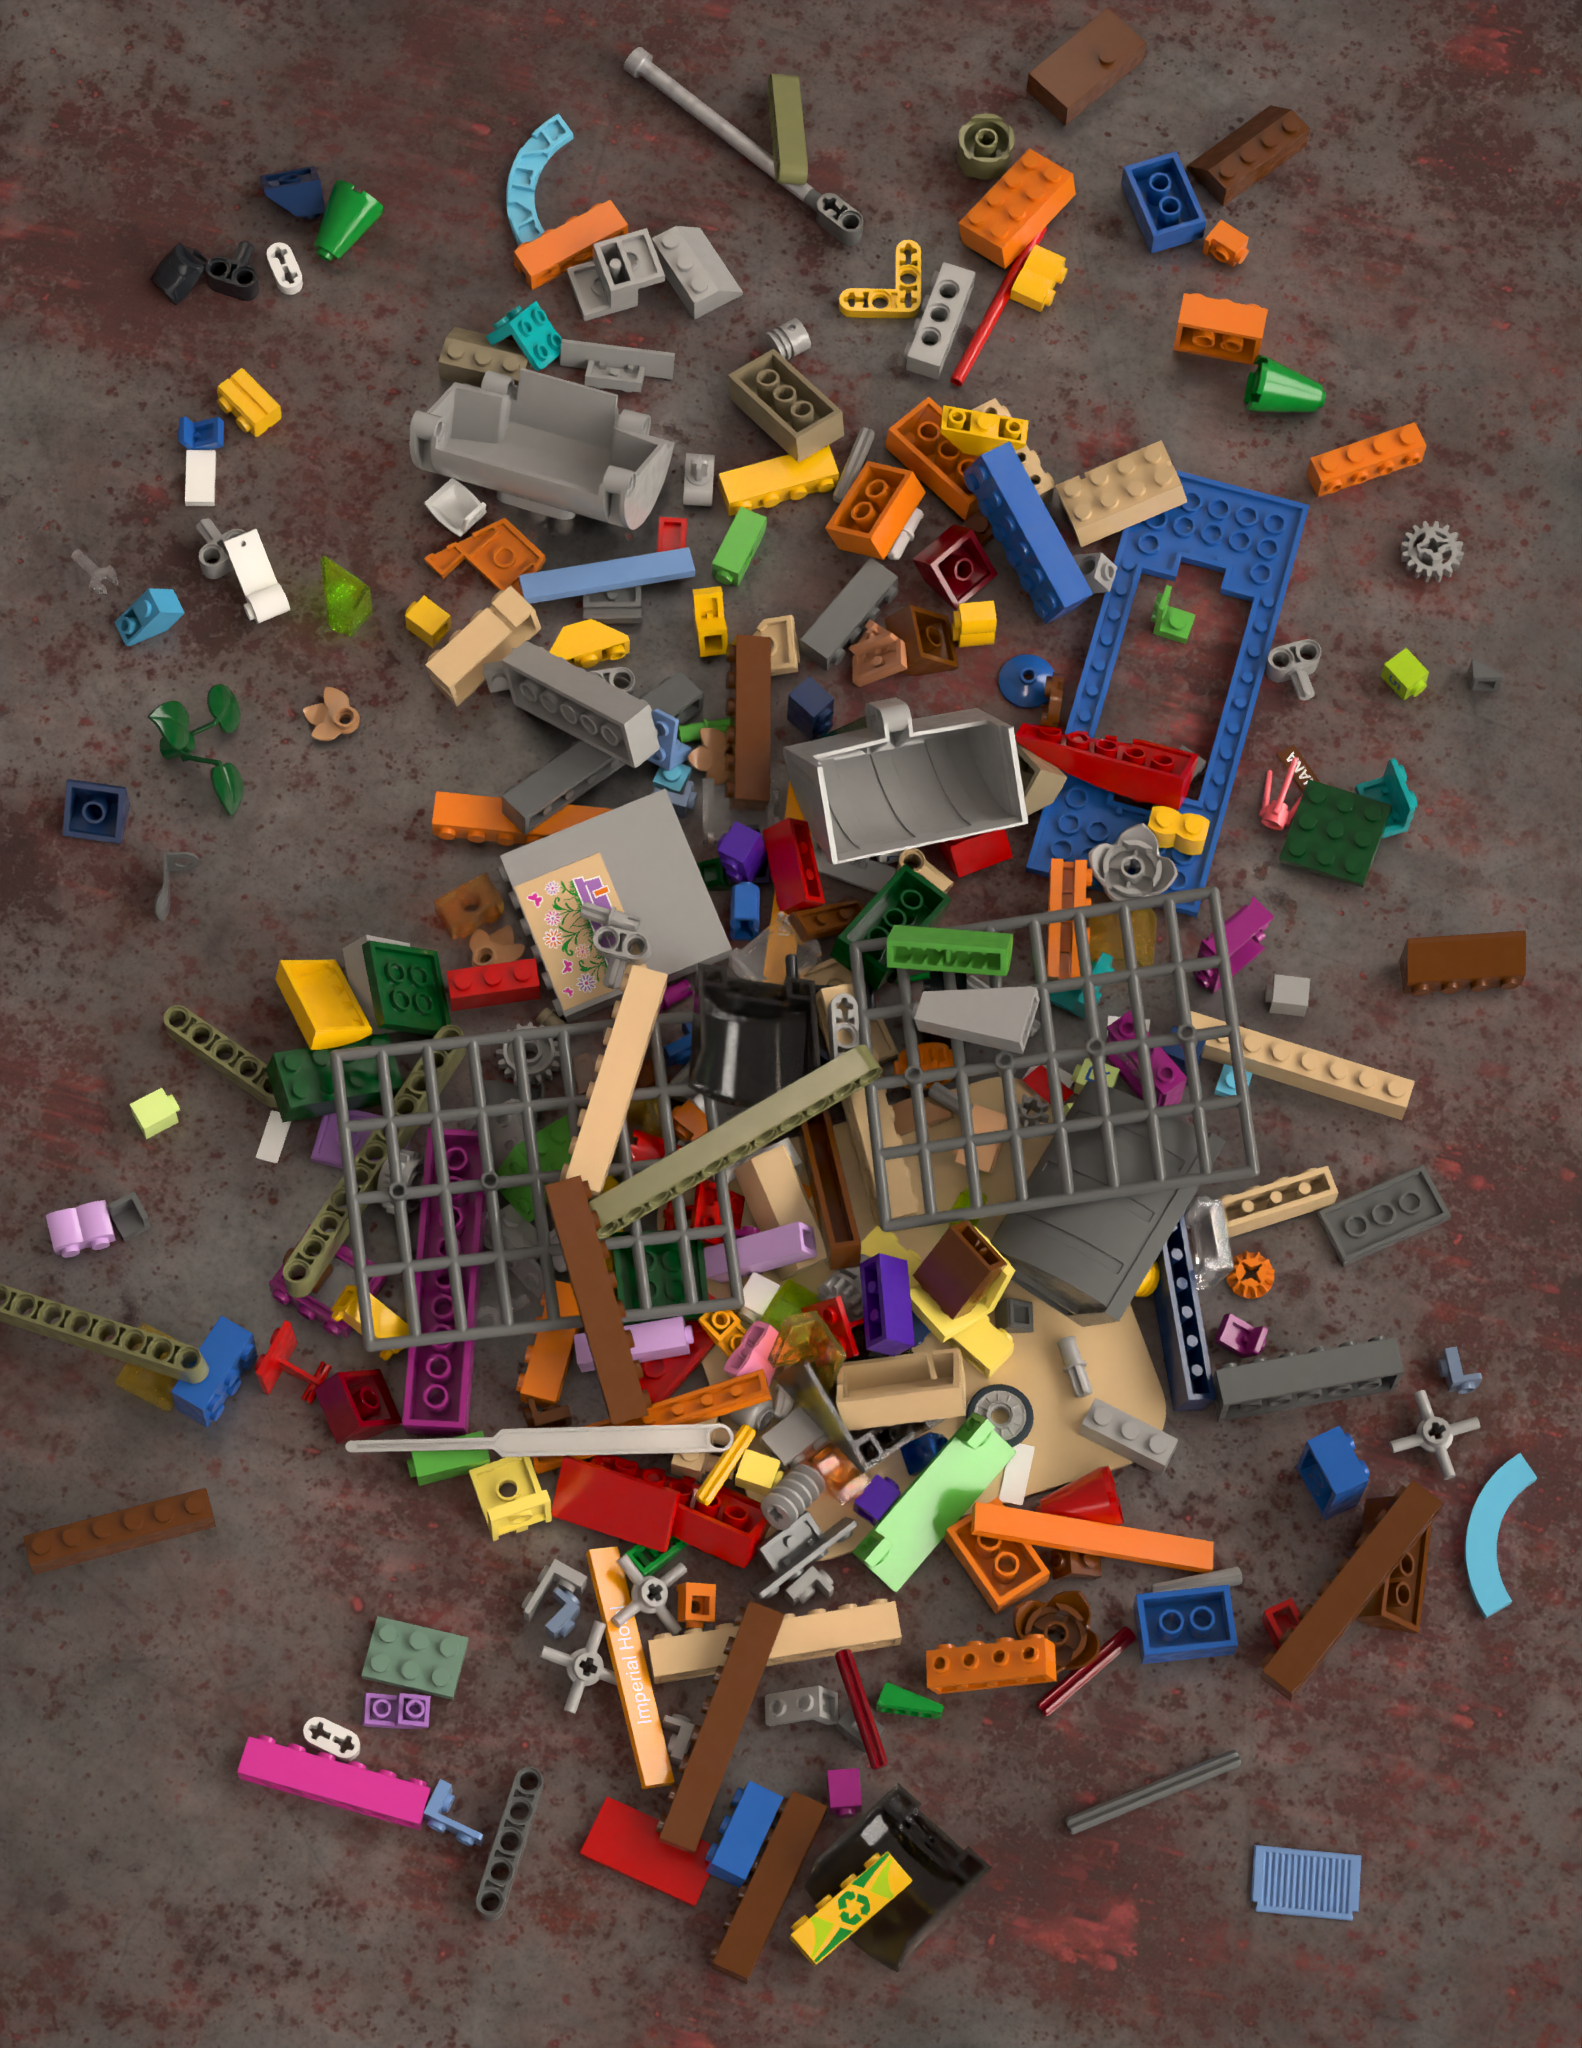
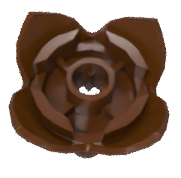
M1063 1591L1056 1594L1049 1602L1043 1603L1036 1599L1027 1600L1015 1607L1013 1627L1019 1640H1025V1636L1030 1634H1042L1050 1640V1636L1047 1635L1048 1633L1054 1634L1056 1631L1061 1633L1060 1639L1063 1640L1061 1642H1052L1055 1644L1056 1674L1068 1669L1084 1668L1099 1657L1100 1641L1097 1634L1090 1629V1606L1081 1591Z

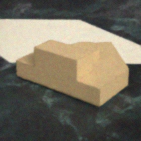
M786 615L763 619L752 636L771 637V676L798 672L800 656L794 617Z

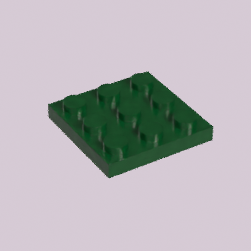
M1308 779L1279 856V861L1364 888L1391 815L1392 805Z
M370 940L362 945L377 1028L435 1036L443 1026L451 1025L437 951Z
M670 1230L642 1231V1234ZM630 1231L615 1232L609 1237L630 1235ZM690 1240L698 1301L709 1300L703 1241ZM678 1243L644 1246L652 1307L686 1303ZM632 1247L612 1249V1268L618 1284V1288H615L616 1301L622 1300L625 1310L640 1308ZM704 1313L683 1315L682 1317L684 1321H698ZM674 1317L631 1321L623 1323H645Z

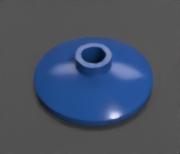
M1030 654L1015 656L1003 665L999 673V689L1003 697L1014 706L1026 709L1042 706L1049 701V698L1044 697L1046 676H1052L1054 670L1041 657ZM1023 675H1032L1033 679L1026 680Z

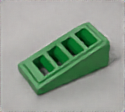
M671 1535L670 1541L674 1546L671 1548L668 1545V1550L662 1555L657 1550L639 1544L633 1546L623 1555H628L643 1577L653 1576L686 1548L688 1544ZM644 1551H646L648 1555L654 1560L652 1563L643 1554Z
M889 1682L885 1683L876 1705V1711L932 1719H940L944 1708L942 1704Z

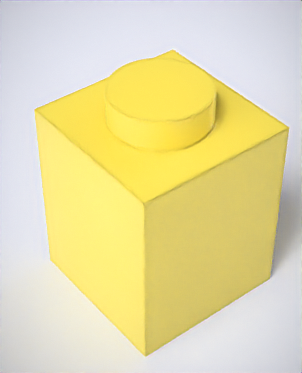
M745 1449L735 1477V1486L766 1496L783 1479L784 1472L780 1471L781 1460Z

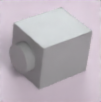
M1275 974L1272 985L1267 984L1265 991V1002H1270L1269 1013L1305 1017L1308 1008L1310 978Z

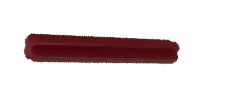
M1127 1626L1123 1627L1100 1647L1099 1657L1084 1668L1074 1669L1037 1701L1036 1707L1045 1717L1049 1716L1131 1645L1136 1638L1133 1631Z
M850 1649L840 1650L835 1653V1659L870 1766L873 1770L887 1766L888 1760L852 1651Z

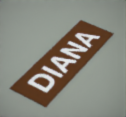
M1294 744L1277 753L1287 769H1289L1292 759L1294 757L1298 758L1293 778L1303 792L1308 779L1320 782Z

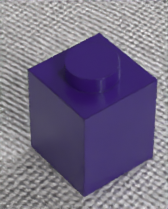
M876 1474L854 1501L853 1511L875 1526L901 1496L899 1486L889 1477L883 1479Z

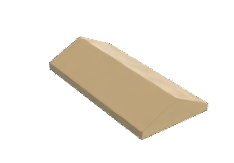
M785 1145L757 1155L733 1170L760 1232L798 1221L814 1228L817 1257L776 1268L781 1281H785L827 1259L818 1220Z

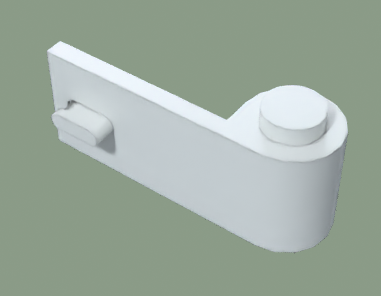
M255 528L223 541L247 600V603L243 606L249 620L255 619L258 624L290 611L286 595L281 585L277 583L257 529Z

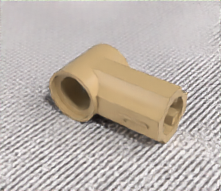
M911 848L901 853L897 864V871L905 862H913L918 866V868L913 869L945 894L948 893L954 882L926 861L924 854L920 850Z

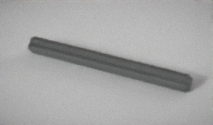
M1236 1750L1218 1755L1071 1815L1065 1820L1066 1827L1070 1834H1076L1235 1769L1241 1764L1240 1757Z

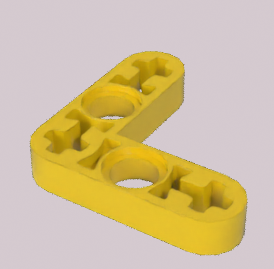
M903 240L897 245L895 253V289H846L839 297L840 312L846 317L909 319L917 316L921 307L920 246L913 240ZM906 250L911 251V265H905ZM904 274H911L916 278V281L912 284H905L900 278ZM906 293H911V308H906ZM876 298H882L887 301L888 305L885 308L878 309L873 306L872 302ZM849 299H854V307L849 306ZM864 299H867V308H864Z

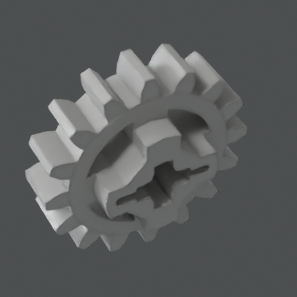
M1423 521L1421 529L1414 525L1411 533L1406 532L1404 542H1402L1400 551L1403 552L1401 562H1408L1406 571L1413 569L1416 571L1414 578L1417 579L1422 574L1425 576V582H1429L1431 577H1435L1436 581L1440 582L1443 574L1450 578L1453 570L1457 571L1459 569V561H1462L1464 552L1461 551L1463 542L1456 541L1457 532L1451 534L1448 532L1449 525L1444 526L1442 529L1439 528L1438 521L1434 522L1433 527H1429L1427 521ZM1418 540H1422V542L1418 543L1416 547H1413ZM1450 556V559L1446 563L1442 564V560H1446L1447 557Z

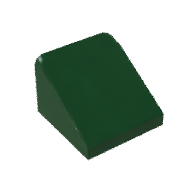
M720 857L697 863L708 891L731 890L733 886H728Z

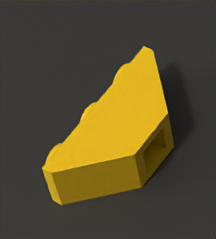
M944 405L940 433L962 453L980 456L1009 441L1014 450L1024 448L1026 446L1029 420Z
M588 619L564 626L549 652L557 657L564 658L567 662L578 668H591L598 662L608 659L618 660L630 653V640L628 635L598 621Z

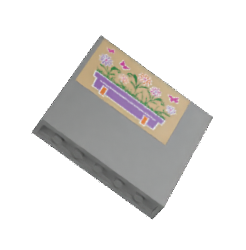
M666 788L500 855L503 864L498 866L504 883L511 882L514 891L510 892L509 896L515 909L521 907L525 918L520 919V923L526 936L532 934L535 945L530 946L536 962L542 961L545 966L546 972L541 973L547 989L553 988L557 999L552 1000L558 1017L564 1015L567 1023L614 1005L616 1000H622L624 992L620 991V988L610 989L603 985L609 959L599 955L593 942V935L597 929L606 925L580 916L585 902L610 910L616 907L617 911L640 917L641 921L637 933L647 938L651 948V956L645 964L636 966L668 974L667 983L734 956ZM612 936L604 937L600 942V946L603 948L612 947L615 943V938ZM635 943L630 947L629 953L639 955L643 952L645 946L641 943ZM626 964L624 974L630 975L632 964Z

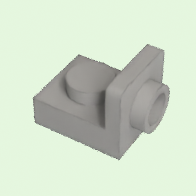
M811 1566L785 1590L784 1598L792 1607L799 1601L803 1604L816 1592L814 1589L816 1586L829 1599L833 1595L834 1587L832 1584L834 1582L824 1570L817 1571L814 1566Z
M673 1714L672 1717L665 1715L663 1719V1728L678 1733V1735L672 1734L667 1747V1752L671 1753L670 1763L680 1766L684 1754L688 1752L691 1744L689 1741L695 1725L690 1723L691 1720L680 1714Z

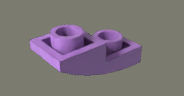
M366 1693L363 1702L362 1726L399 1729L428 1728L431 1696L399 1693L397 1696Z

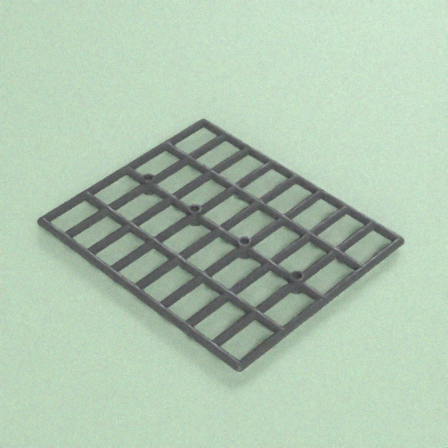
M1216 886L943 928L983 932L1029 928L1035 983L1015 987L1031 986L1037 988L1040 998L1038 1006L1044 1053L1013 1057L1010 1051L998 1049V1055L995 1060L966 1064L963 1041L951 1038L954 1066L922 1071L920 1068L915 1020L912 1019L915 1002L912 1001L909 969L897 968L901 1004L868 1009L862 953L887 949L888 937L856 941L849 945L854 998L858 1004L860 1045H866L873 1055L869 1021L902 1016L906 1045L908 1068L905 1074L880 1077L864 1087L879 1221L882 1231L891 1232L1253 1178L1260 1174L1220 891ZM1208 899L1216 956L1183 961L1175 904ZM1163 906L1171 963L1138 968L1130 911ZM1118 913L1126 970L1093 974L1085 918ZM1073 920L1081 976L1047 981L1040 925ZM1218 968L1226 1025L1195 1029L1192 1025L1185 973ZM943 972L945 990H957L955 972ZM989 975L990 988H1002L1001 976ZM1173 975L1180 1022L1178 1032L1147 1037L1140 980ZM1128 982L1135 1039L1104 1043L1101 1039L1094 987ZM1082 989L1089 1041L1084 1047L1056 1051L1049 993ZM1228 1037L1237 1095L1203 1100L1195 1047L1198 1041ZM1180 1044L1184 1051L1191 1102L1157 1107L1149 1049ZM1137 1051L1145 1109L1111 1114L1104 1061L1107 1055ZM1089 1058L1093 1066L1099 1116L1066 1121L1058 1063ZM1046 1065L1053 1123L1020 1127L1013 1075L1016 1073V1069ZM999 1072L1002 1079L1008 1129L974 1134L968 1076ZM955 1079L962 1136L929 1141L923 1089L926 1083ZM909 1086L911 1089L917 1143L884 1148L877 1090ZM1238 1107L1247 1166L1213 1171L1205 1112ZM1192 1114L1201 1173L1167 1178L1159 1119ZM1147 1121L1154 1180L1121 1185L1113 1126ZM1101 1128L1108 1187L1075 1191L1067 1133ZM1055 1135L1062 1193L1029 1198L1022 1140ZM1009 1142L1016 1200L983 1205L976 1147ZM964 1148L971 1207L937 1212L930 1153ZM918 1155L925 1214L892 1219L885 1160Z
M700 1010L658 1014L649 1041L656 1086L634 1089L631 1101L658 1099L665 1150L664 1158L677 1151L670 1097L703 1093L708 1132L719 1126L703 1012ZM615 1019L333 1050L330 1053L363 1347L367 1352L583 1327L580 1315L560 1317L552 1256H561L562 1251L559 1243H550L543 1184L560 1181L562 1170L541 1172L533 1112L567 1109L571 1140L573 1136H579L581 1127L577 1126L580 1115L579 1107L588 1106L590 1100L586 1099V1094L577 1095L569 1036L603 1033L604 1040L607 1027L613 1028ZM693 1023L701 1081L668 1085L660 1026ZM557 1038L565 1096L532 1100L524 1041ZM512 1043L520 1102L486 1105L479 1046ZM467 1048L474 1107L441 1110L433 1051ZM421 1053L429 1112L395 1115L388 1056ZM376 1058L383 1117L349 1121L342 1061ZM521 1114L529 1173L499 1177L494 1169L488 1117ZM626 1118L618 1140L620 1163L611 1164L607 1177L622 1175L624 1182L634 1176L635 1173H639L663 1159L632 1161ZM476 1119L483 1175L481 1179L450 1182L442 1122ZM430 1124L437 1184L407 1187L403 1183L397 1128ZM384 1129L391 1186L386 1190L358 1193L351 1133ZM726 1168L714 1175L721 1225L688 1228L682 1193L672 1199L676 1230L642 1234L639 1218L629 1224L630 1235L599 1239V1241L605 1240L608 1250L632 1247L640 1308L625 1310L626 1318H622V1323L734 1310L744 1307L745 1300ZM531 1185L538 1246L505 1249L498 1191L503 1188ZM482 1191L486 1196L492 1251L459 1255L451 1194ZM439 1196L446 1256L413 1260L406 1209L407 1200ZM390 1201L394 1205L400 1262L366 1265L359 1205ZM723 1237L732 1297L698 1301L690 1240ZM677 1242L686 1303L652 1307L644 1246ZM540 1258L548 1319L514 1323L506 1262ZM494 1263L502 1324L468 1328L460 1267ZM448 1269L456 1330L421 1333L414 1272ZM402 1274L409 1335L375 1339L368 1278Z

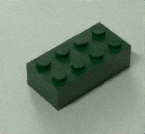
M904 864L838 936L830 956L851 971L849 945L852 942L888 937L894 925L934 928L944 917L952 898ZM887 949L862 953L865 983L878 991L895 972L896 968L887 967Z
M388 1034L367 1036L356 1042L330 1049L311 1050L310 1047L273 1053L266 1071L282 1123L336 1113L330 1053L333 1050L390 1044ZM388 1056L394 1099L402 1087L403 1081L395 1056ZM376 1058L342 1061L348 1111L381 1105Z

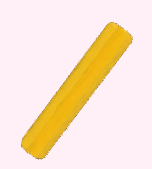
M746 1424L741 1425L734 1436L732 1446L723 1452L697 1491L695 1498L706 1506L710 1505L744 1454L745 1449L748 1448L754 1439L756 1431Z

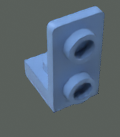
M655 709L652 711V718L658 733L657 738L660 749L647 760L670 771L687 760L692 748L677 739L679 720L659 709Z
M440 1779L423 1812L424 1820L428 1821L427 1826L440 1833H444L447 1830L455 1834V1839L464 1845L472 1847L473 1844L481 1846L484 1841L483 1834L441 1815L442 1812L448 1813L455 1796L452 1795V1784Z

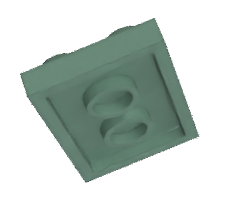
M377 1616L361 1675L362 1679L453 1700L469 1638Z

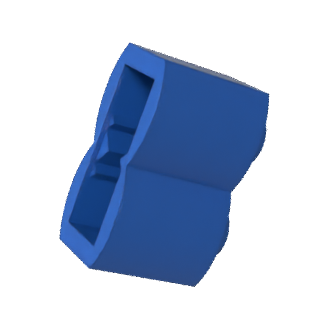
M740 882L731 888L729 936L732 940L755 941L759 937L760 888L751 882Z

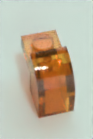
M832 1442L807 1459L809 1465L823 1476L826 1482V1489L841 1505L848 1500L859 1497L865 1491V1487L871 1483L864 1472L852 1465L843 1449Z

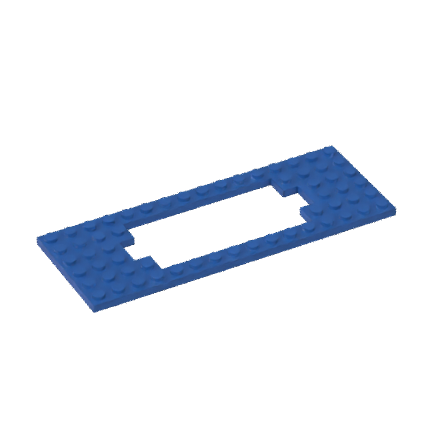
M1176 470V473L1182 483L1187 503L1123 529L1114 564L1117 566L1115 578L1110 592H1105L1065 730V734L1076 732L1077 730L1088 732L1090 738L1095 737L1141 573L1175 582L1180 562L1225 573L1220 594L1253 602L1199 799L1196 801L1186 798L1180 809L1176 810L1180 814H1197L1210 821L1203 851L1200 855H1188L1179 852L1174 847H1159V854L1162 857L1169 858L1174 863L1178 873L1172 885L1161 894L1204 888L1206 886L1310 506ZM1061 770L1068 778L1054 803L1044 807L1042 810L1025 872L1049 878V867L1052 858L1063 859V862H1075V859L1087 860V868H1090L1088 854L1095 846L1102 843L1114 844L1123 831L1137 824L1144 823L1148 826L1151 811L1113 801L1114 792L1094 786ZM1129 868L1127 873L1134 875L1136 869ZM1092 873V886H1086V888L1105 893L1103 886ZM1201 900L1175 904L1176 912L1197 918Z

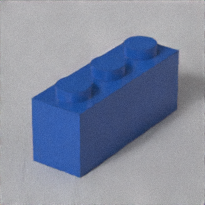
M750 1780L744 1789L738 1787L730 1803L735 1806L731 1817L725 1815L717 1832L722 1834L719 1843L712 1842L705 1856V1860L709 1861L705 1872L740 1888L748 1876L783 1797Z

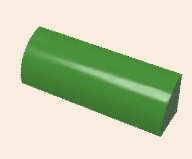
M894 925L887 938V967L1007 976L1011 963L1013 934Z

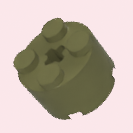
M988 113L978 114L971 117L970 121L965 125L963 124L960 128L957 160L962 168V172L967 177L983 180L1001 178L1010 167L1015 136L1011 126L1004 123L1001 117Z

